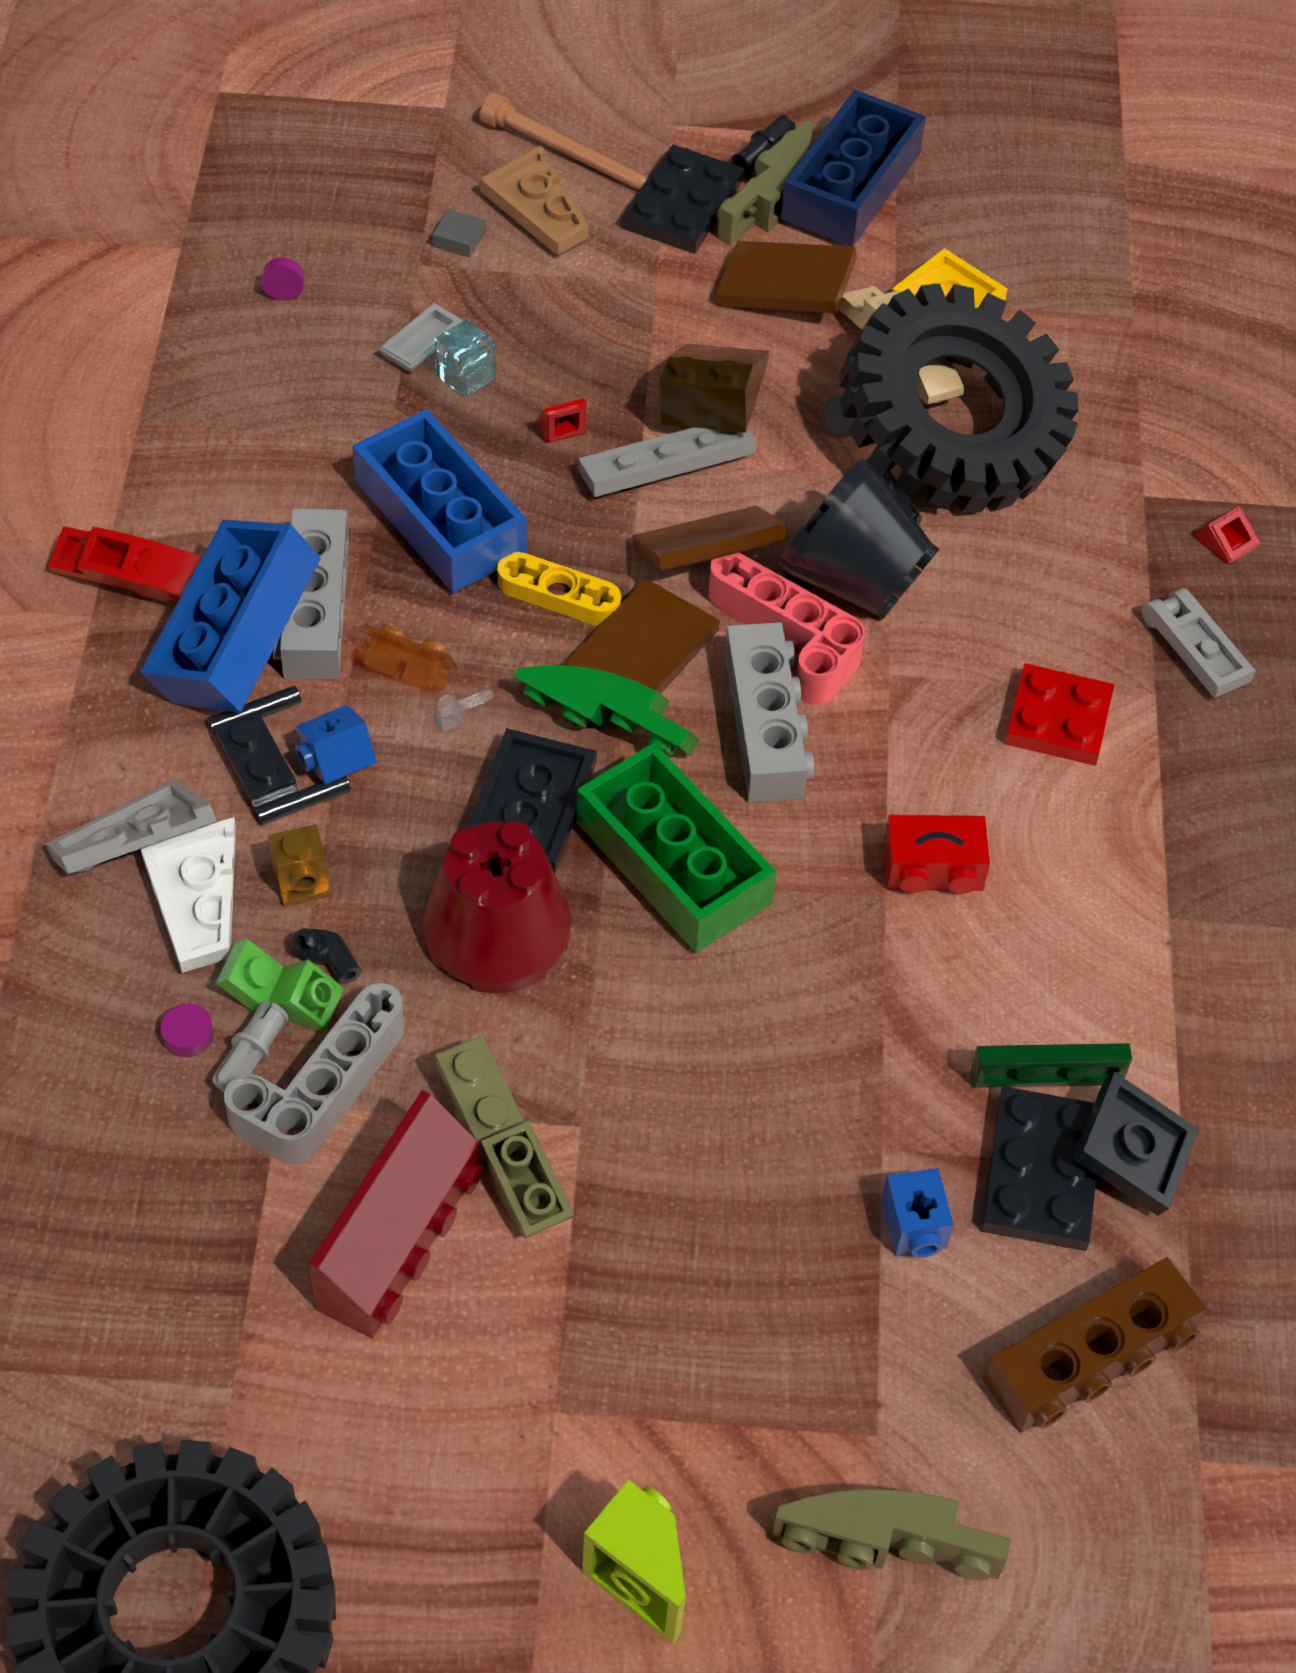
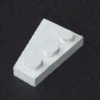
M234 817L199 827L140 849L182 973L226 960L231 952L236 842Z

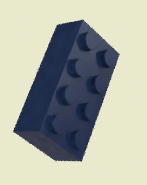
M854 89L785 180L781 220L854 247L920 155L926 116Z

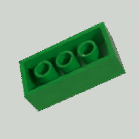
M652 743L577 789L576 823L695 953L701 951L773 903L777 871L655 743Z

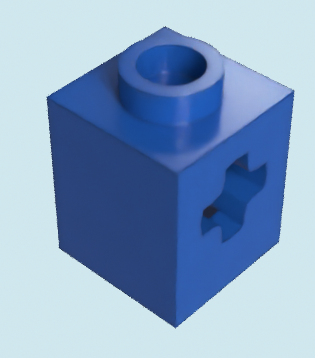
M347 704L296 726L301 744L295 746L298 759L306 772L313 771L325 785L377 762L366 722Z
M939 1168L887 1175L881 1201L895 1256L911 1254L913 1257L924 1258L935 1255L942 1249H947L954 1224Z

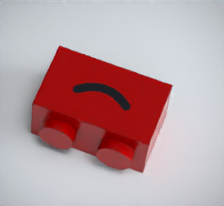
M888 815L883 841L887 890H903L908 893H918L924 890L969 893L984 890L990 867L985 816Z

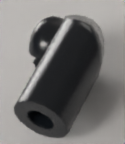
M303 928L296 931L292 936V950L301 959L330 965L341 984L353 982L360 976L361 968L339 934L326 930Z

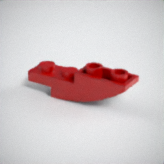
M63 526L48 568L57 575L132 589L141 597L177 604L202 556L109 529L92 526L91 531Z

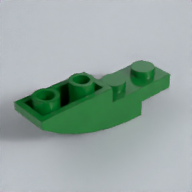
M540 665L518 668L513 676L526 685L523 691L524 695L545 707L548 706L551 700L565 707L561 715L584 729L589 721L603 729L608 720L632 734L639 727L652 734L648 741L650 744L655 743L662 751L671 756L674 755L676 749L691 756L699 742V739L689 730L662 716L669 704V701L664 696L634 680L610 672L568 665Z

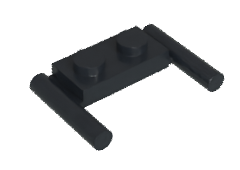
M295 685L245 703L241 713L224 711L207 718L210 730L215 735L261 826L351 791L346 776L326 785L320 782L302 790L297 789L296 780L262 719L264 716L302 702L300 693Z

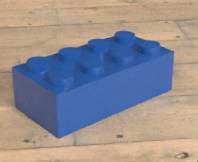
M428 409L352 445L355 482L452 593L497 571L499 561L514 552L527 553V518Z
M223 519L140 673L172 704L241 713L321 557L290 524Z

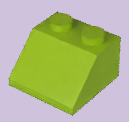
M628 1479L584 1533L582 1573L665 1639L674 1644L681 1633L686 1599L675 1515L670 1512V1504L660 1493L647 1486L640 1489Z

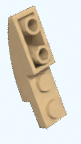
M872 286L843 294L838 309L863 330L876 309L882 303L887 305L892 296L900 293V291L883 294L878 288ZM946 357L933 359L920 369L917 377L918 396L925 403H941L946 399L963 395L964 386L953 362L947 360Z

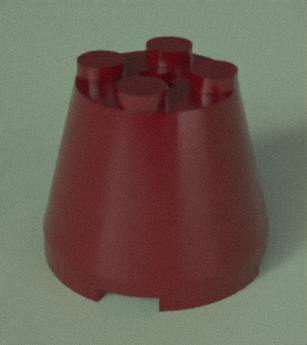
M519 821L508 823L488 822L469 829L459 830L453 834L450 846L424 905L422 914L423 940L429 958L439 971L445 970L451 976L471 984L474 991L484 993L514 992L530 987L546 978V972L559 960L564 950L568 948L571 935V913L566 896L542 845L531 834V830L526 824Z

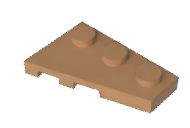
M542 145L480 178V191L557 256L589 238L588 223L571 194H566L560 184V176L555 167H550L547 161V153Z

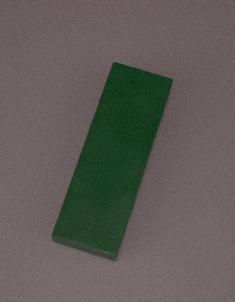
M1130 1043L977 1046L970 1069L971 1084L975 1088L1002 1086L1102 1085L1104 1079L1114 1072L1125 1078L1132 1061Z

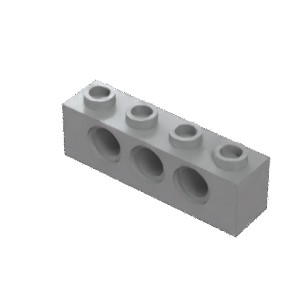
M293 509L291 525L321 559L273 649L274 660H282L284 679L340 680L350 541L347 510Z
M782 622L729 625L726 632L724 656L747 801L750 803L804 799L807 780L814 779L815 769L812 751H805L803 744L808 738L807 718L805 713L798 714L797 705L801 703L799 677H792L790 668H794L795 662L792 640L785 641Z

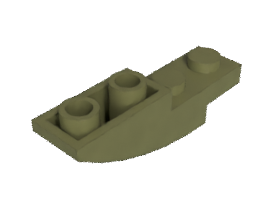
M805 120L793 131H788L782 140L771 149L765 150L760 154L755 163L756 178L750 179L741 191L732 198H727L719 208L717 215L719 219V240L731 246L753 226L756 225L769 232L781 220L784 182L811 147L812 122Z
M479 1036L436 1054L434 1062L456 1106L454 1112L456 1118L479 1142L480 1165L483 1166L490 1184L523 1237L526 1239L573 1218L574 1213L530 1122H524L484 1036Z
M882 1489L837 1491L806 1497L779 1506L772 1533V1538L782 1540V1544L790 1550L804 1554H811L817 1550L838 1556V1560L842 1564L854 1569L868 1570L871 1566L882 1569L888 1549L899 1551V1555L910 1562L917 1564L938 1562L955 1567V1571L963 1577L979 1581L987 1580L989 1577L999 1579L1007 1561L1011 1543L1010 1538L955 1523L960 1501L925 1493Z

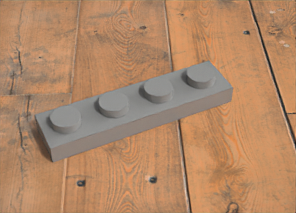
M689 428L578 458L579 473L594 497L755 454L756 438L749 428H747L746 433Z

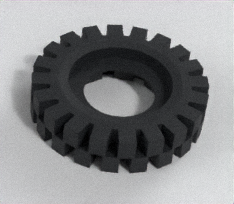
M940 283L921 285L915 296L908 288L893 295L887 305L882 303L871 315L846 357L848 360L841 370L839 387L846 389L839 400L843 418H856L848 431L857 447L861 448L877 444L867 461L882 476L896 465L903 469L894 486L913 497L924 482L929 485L927 504L948 509L958 496L961 512L982 513L989 502L994 511L1012 506L1019 496L1025 499L1035 491L1067 451L1066 447L1073 440L1078 424L1072 420L1079 411L1077 392L1066 391L1074 381L1067 362L1049 364L1059 351V348L1046 333L1032 341L1026 338L1036 324L1034 320L1019 309L1011 320L1006 322L1001 318L1007 301L987 293L978 308H976L974 288L956 284L952 286L946 297ZM939 357H946L947 360L971 369L973 364H976L987 372L984 377L985 381L1000 399L1003 398L1004 410L1000 423L992 430L977 435L954 432L939 424L928 414L919 399L917 377L920 369L927 362Z

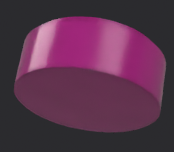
M276 258L265 265L262 274V287L270 297L276 300H292L301 294L304 286V271L297 262L288 258Z
M181 1004L171 1008L162 1018L160 1025L165 1047L171 1053L178 1056L190 1057L200 1054L209 1047L214 1036L209 1013L201 1006L195 1004Z

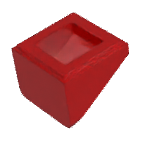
M585 398L547 407L541 411L536 418V425L545 443L586 433L587 402Z
M1240 506L1221 514L1193 532L1195 537L1226 565L1261 544Z

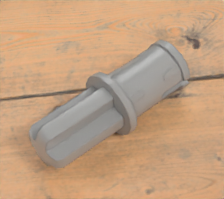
M269 1001L261 1002L244 1030L236 1033L231 1039L233 1047L213 1076L214 1086L221 1089L223 1093L228 1083L234 1078L243 1074H251L257 1064L265 1063L268 1059L270 1045L289 1020L286 1011L279 1005L272 1003L271 1008L267 1012L270 1006Z

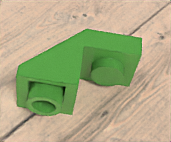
M248 939L235 942L216 982L217 985L253 1012L257 1011L261 1002L269 1001L270 1006L267 1012L271 1008L272 1003H275L286 1011L289 1017L288 1022L318 1031L327 1028L344 987L311 961L305 960L283 967Z

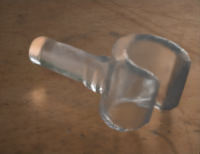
M488 688L459 700L452 695L442 696L438 700V712L435 714L439 729L445 733L459 729L465 722L463 712L494 698L492 690Z

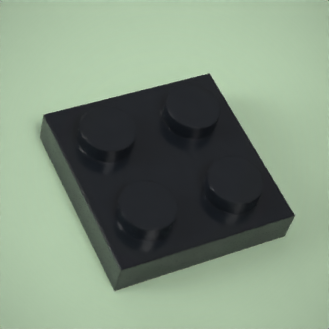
M1114 1072L1104 1079L1073 1159L1159 1216L1170 1209L1198 1128Z

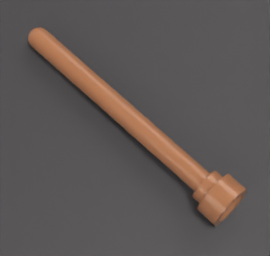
M492 92L482 105L480 120L494 128L510 126L640 191L648 180L643 174L516 112L510 100L498 93Z

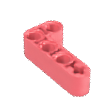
M734 553L714 558L711 561L708 589L710 603L745 625L782 622L785 641L792 640L794 653L799 655L796 677H799L801 700L809 704L818 705L831 700L856 672L861 663L865 639L863 624L857 618L743 554Z

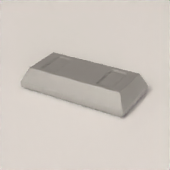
M433 303L379 348V352L390 361L412 373L456 336L466 325V321Z

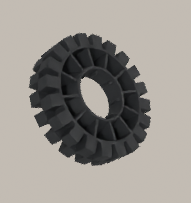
M181 1440L179 1454L165 1455L162 1443L159 1441L132 1447L134 1462L119 1468L113 1455L86 1469L91 1484L79 1492L68 1483L47 1504L53 1518L46 1526L36 1521L33 1522L20 1546L26 1560L23 1568L12 1567L6 1598L13 1610L12 1616L5 1617L8 1647L16 1660L17 1665L14 1667L17 1673H315L318 1667L326 1668L334 1641L331 1625L332 1620H336V1590L327 1544L323 1543L317 1519L306 1500L299 1503L296 1500L293 1485L273 1467L266 1474H263L258 1470L255 1456L230 1446L224 1458L213 1455L210 1442ZM178 1548H186L209 1554L211 1562L215 1567L222 1563L235 1580L236 1589L228 1591V1599L233 1609L218 1635L212 1633L209 1637L211 1642L202 1649L184 1657L175 1659L174 1655H167V1660H158L136 1654L133 1644L129 1640L121 1644L112 1633L110 1616L117 1615V1606L113 1598L123 1578L129 1571L133 1574L137 1570L136 1565L139 1562L161 1551L171 1549V1552L174 1553L178 1552Z

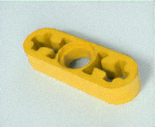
M514 552L501 559L497 566L498 586L504 594L591 625L601 626L621 605V592L613 583L527 553ZM554 583H563L568 585L571 590L563 595H555L550 593L547 588ZM601 600L607 601L603 602L600 606H595L598 605Z

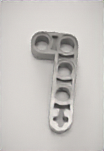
M374 983L365 987L286 1090L254 1074H243L229 1082L224 1091V1103L231 1131L238 1138L289 1165L301 1164L312 1158L401 1040L404 1034V1014L400 992L392 985L386 983ZM348 1051L361 1052L359 1055L348 1057L343 1055ZM320 1089L333 1090L327 1095L318 1096L313 1094ZM248 1104L260 1105L251 1111L240 1110ZM291 1128L303 1129L301 1133L296 1135L283 1134Z

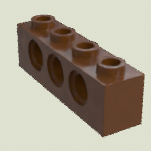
M1166 1257L990 1357L983 1380L1020 1433L1036 1424L1040 1429H1044L1061 1419L1068 1410L1066 1407L1082 1398L1085 1403H1088L1103 1395L1112 1386L1111 1380L1126 1372L1129 1377L1140 1374L1154 1363L1157 1353L1169 1346L1173 1351L1186 1347L1199 1335L1200 1332L1197 1328L1207 1308L1170 1259ZM1131 1318H1142L1153 1329H1142L1135 1325ZM1087 1343H1099L1108 1350L1109 1354H1097L1088 1347ZM1042 1368H1055L1064 1375L1066 1380H1052L1044 1374Z

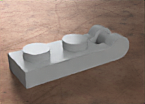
M1181 588L1169 593L1168 599L1164 601L1154 599L1143 604L1142 615L1146 624L1150 628L1158 629L1214 698L1252 682L1256 670L1187 589Z

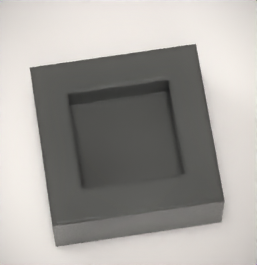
M448 209L432 234L433 247L471 258L486 233V220Z

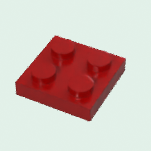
M1024 663L1005 744L1096 766L1115 684Z

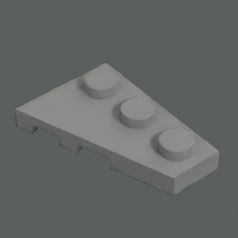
M174 779L46 843V846L53 861L67 874L89 870L98 863L211 824L217 820L208 802L177 779Z

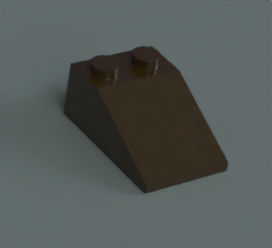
M686 343L668 356L659 381L661 425L746 433L769 360V351Z

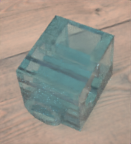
M469 319L462 321L435 338L436 375L461 397L465 398L496 379L495 341Z

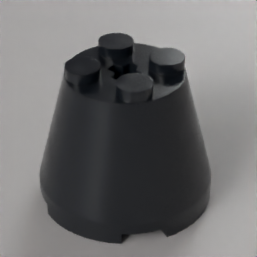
M861 459V461L858 460L830 491L806 525L799 530L777 564L789 575L876 614L883 620L898 602L899 598L922 573L921 570L928 565L940 549L931 542L879 471L873 465Z

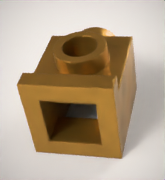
M317 824L268 835L273 871L284 907L332 896L326 854Z

